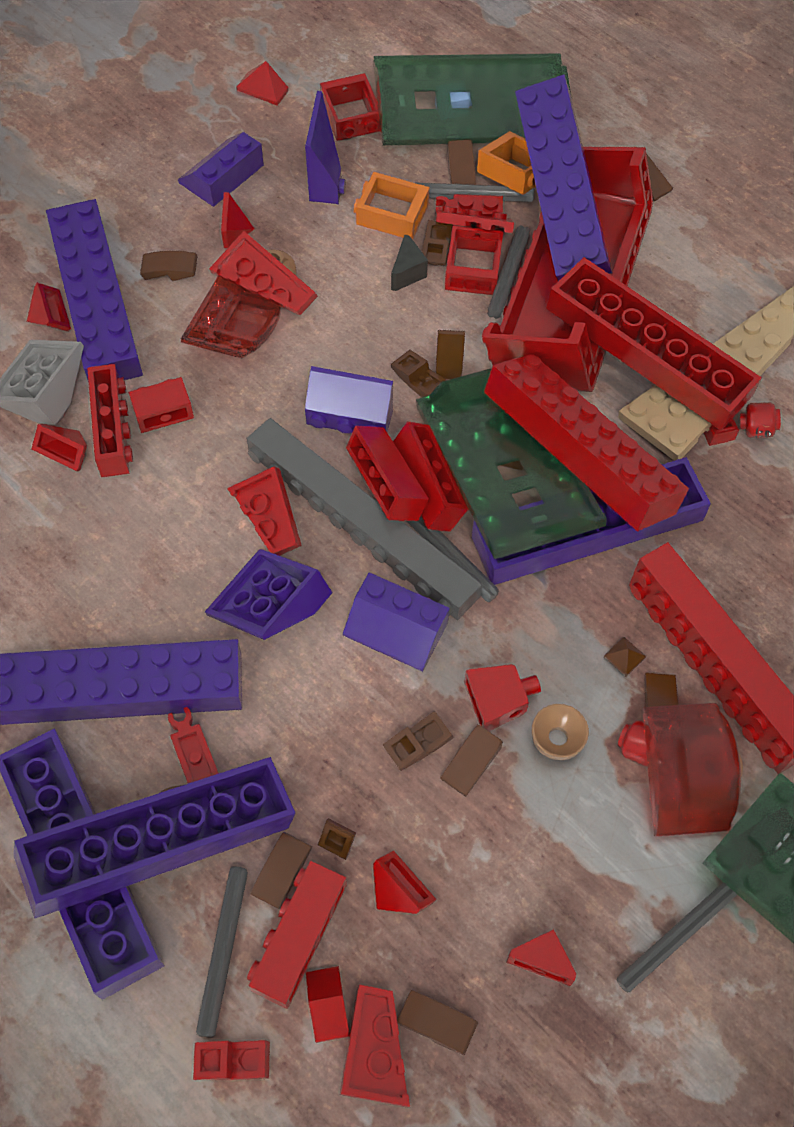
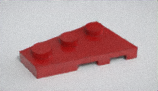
M442 206V210H437L436 222L460 226L476 225L478 228L487 230L504 228V232L513 233L514 222L511 218H507V213L492 212V216L482 215V210L467 209V213L457 212L456 207Z
M271 467L227 488L241 505L240 508L254 524L255 531L270 553L280 556L302 546L279 468Z
M358 985L339 1095L409 1108L410 1102L406 1090L405 1069L401 1057L393 991Z

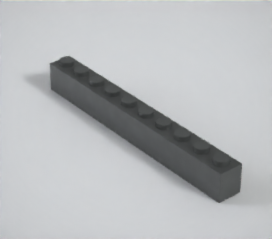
M272 418L266 420L246 438L248 454L254 462L258 464L261 462L268 469L274 466L279 468L283 481L288 484V487L295 495H302L308 500L310 506L315 511H322L329 517V520L336 528H343L347 531L356 544L359 546L364 545L368 548L377 561L388 564L393 568V572L398 578L409 581L420 595L426 598L429 597L431 600L449 607V616L451 615L458 621L480 598L482 584L404 522L388 520L376 500Z

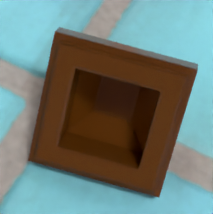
M623 637L604 655V658L626 677L646 656L629 640Z
M328 818L318 846L346 860L356 832Z

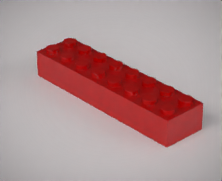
M585 257L551 288L547 310L572 327L575 322L586 323L590 340L721 431L753 397L762 379L761 376Z
M529 354L492 366L484 393L636 531H640L677 514L689 488L676 475L661 465L655 457L639 446L634 439L624 433L616 423L603 415L595 405L588 402L575 388L566 383L558 373L552 371L539 357Z
M669 542L639 558L629 584L633 596L643 602L648 609L651 619L655 623H659L665 630L669 642L680 649L688 666L696 670L703 678L706 689L710 693L715 694L721 701L725 713L730 718H734L742 728L744 737L750 743L755 744L761 752L765 764L774 769L778 775L793 766L794 695Z

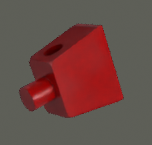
M513 664L475 668L465 672L464 683L479 725L488 731L524 715L529 705L527 696L541 692L537 676L533 675L520 679L516 666Z

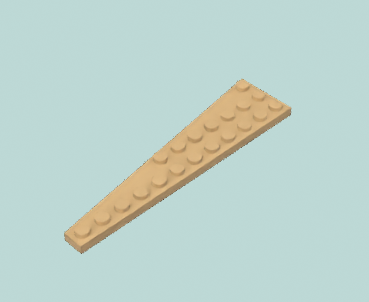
M794 286L713 343V345L761 376L785 351L794 338ZM656 385L619 410L618 415L621 421L674 461L682 459L698 442V438L705 431L708 432L712 425Z

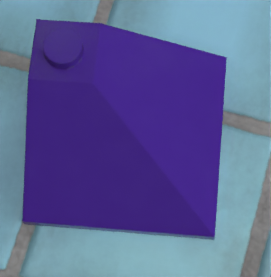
M317 91L305 145L309 201L339 204L340 194H345L346 179H342L341 165L322 91Z
M259 549L206 609L205 613L209 617L266 640L314 615L333 592L317 569Z

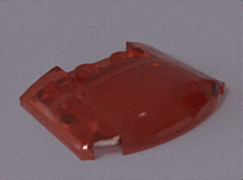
M218 276L182 335L181 343L242 359L255 352L267 341L279 321L282 307Z
M717 703L642 707L654 836L730 831L731 823L736 815L740 801L741 764L733 731L728 720L719 710L720 707Z

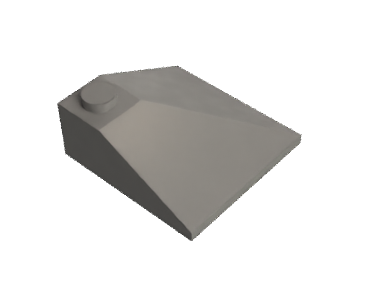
M29 340L0 378V407L39 424L56 425L64 417V412L71 404L84 345L76 341Z

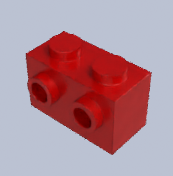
M182 377L168 379L158 384L140 387L128 392L141 433L194 418L191 402Z

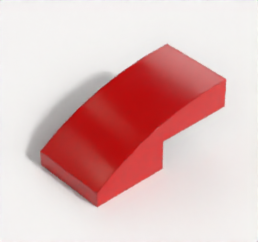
M267 1040L196 1042L194 1048L193 1080L269 1079L270 1042Z

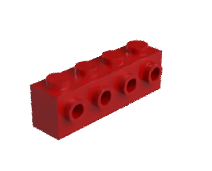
M115 364L88 367L94 456L101 477L130 474L129 462H133L131 446H127L126 439H131L129 423L124 420V416H129L127 401L122 399V394L127 393L124 377L119 378Z
M407 421L393 442L429 498L421 514L429 530L451 532L469 509L430 425Z
M355 425L346 449L388 520L418 521L429 498L389 434L383 427Z
M312 861L309 862L306 869L301 868L293 885L297 889L292 899L286 898L278 914V917L282 919L277 929H271L267 934L263 944V948L266 951L260 962L255 960L247 976V980L250 981L248 987L251 992L286 1009L289 1008L347 887L346 877Z

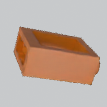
M509 131L479 150L478 173L522 195L536 187L525 138ZM513 159L529 168L524 170L507 161Z
M373 172L370 180L365 181L361 198H357L354 204L353 212L356 213V225L404 238V235H409L413 240L429 206L430 187ZM375 194L410 202L411 205L406 216L370 206Z

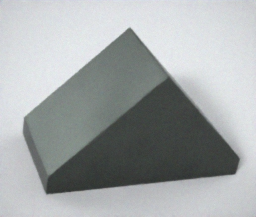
M404 235L391 273V290L393 291L400 290L427 277L428 260L409 235Z

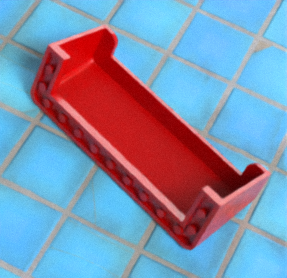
M583 147L612 270L610 275L628 286L653 207L646 148ZM541 212L538 228L533 231L531 246L526 250L524 265L519 268L516 286L512 287L511 299L504 308L502 323L499 325L496 322H490L483 330L482 341L486 344L488 359L492 362V365L534 354L552 371L558 373L572 388L578 391L592 392L606 350L589 339L586 323L575 322L572 327L546 309L551 288L558 282L555 274Z

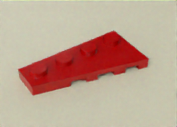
M245 231L209 268L213 274L298 315H301L318 297L309 286Z

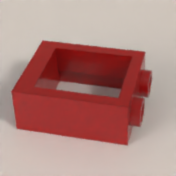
M365 73L320 83V91L323 93L330 125L337 141L382 131V111ZM363 99L368 113L338 119L333 106Z
M453 226L446 268L445 290L493 295L498 279L503 231ZM457 248L494 252L492 270L455 266Z

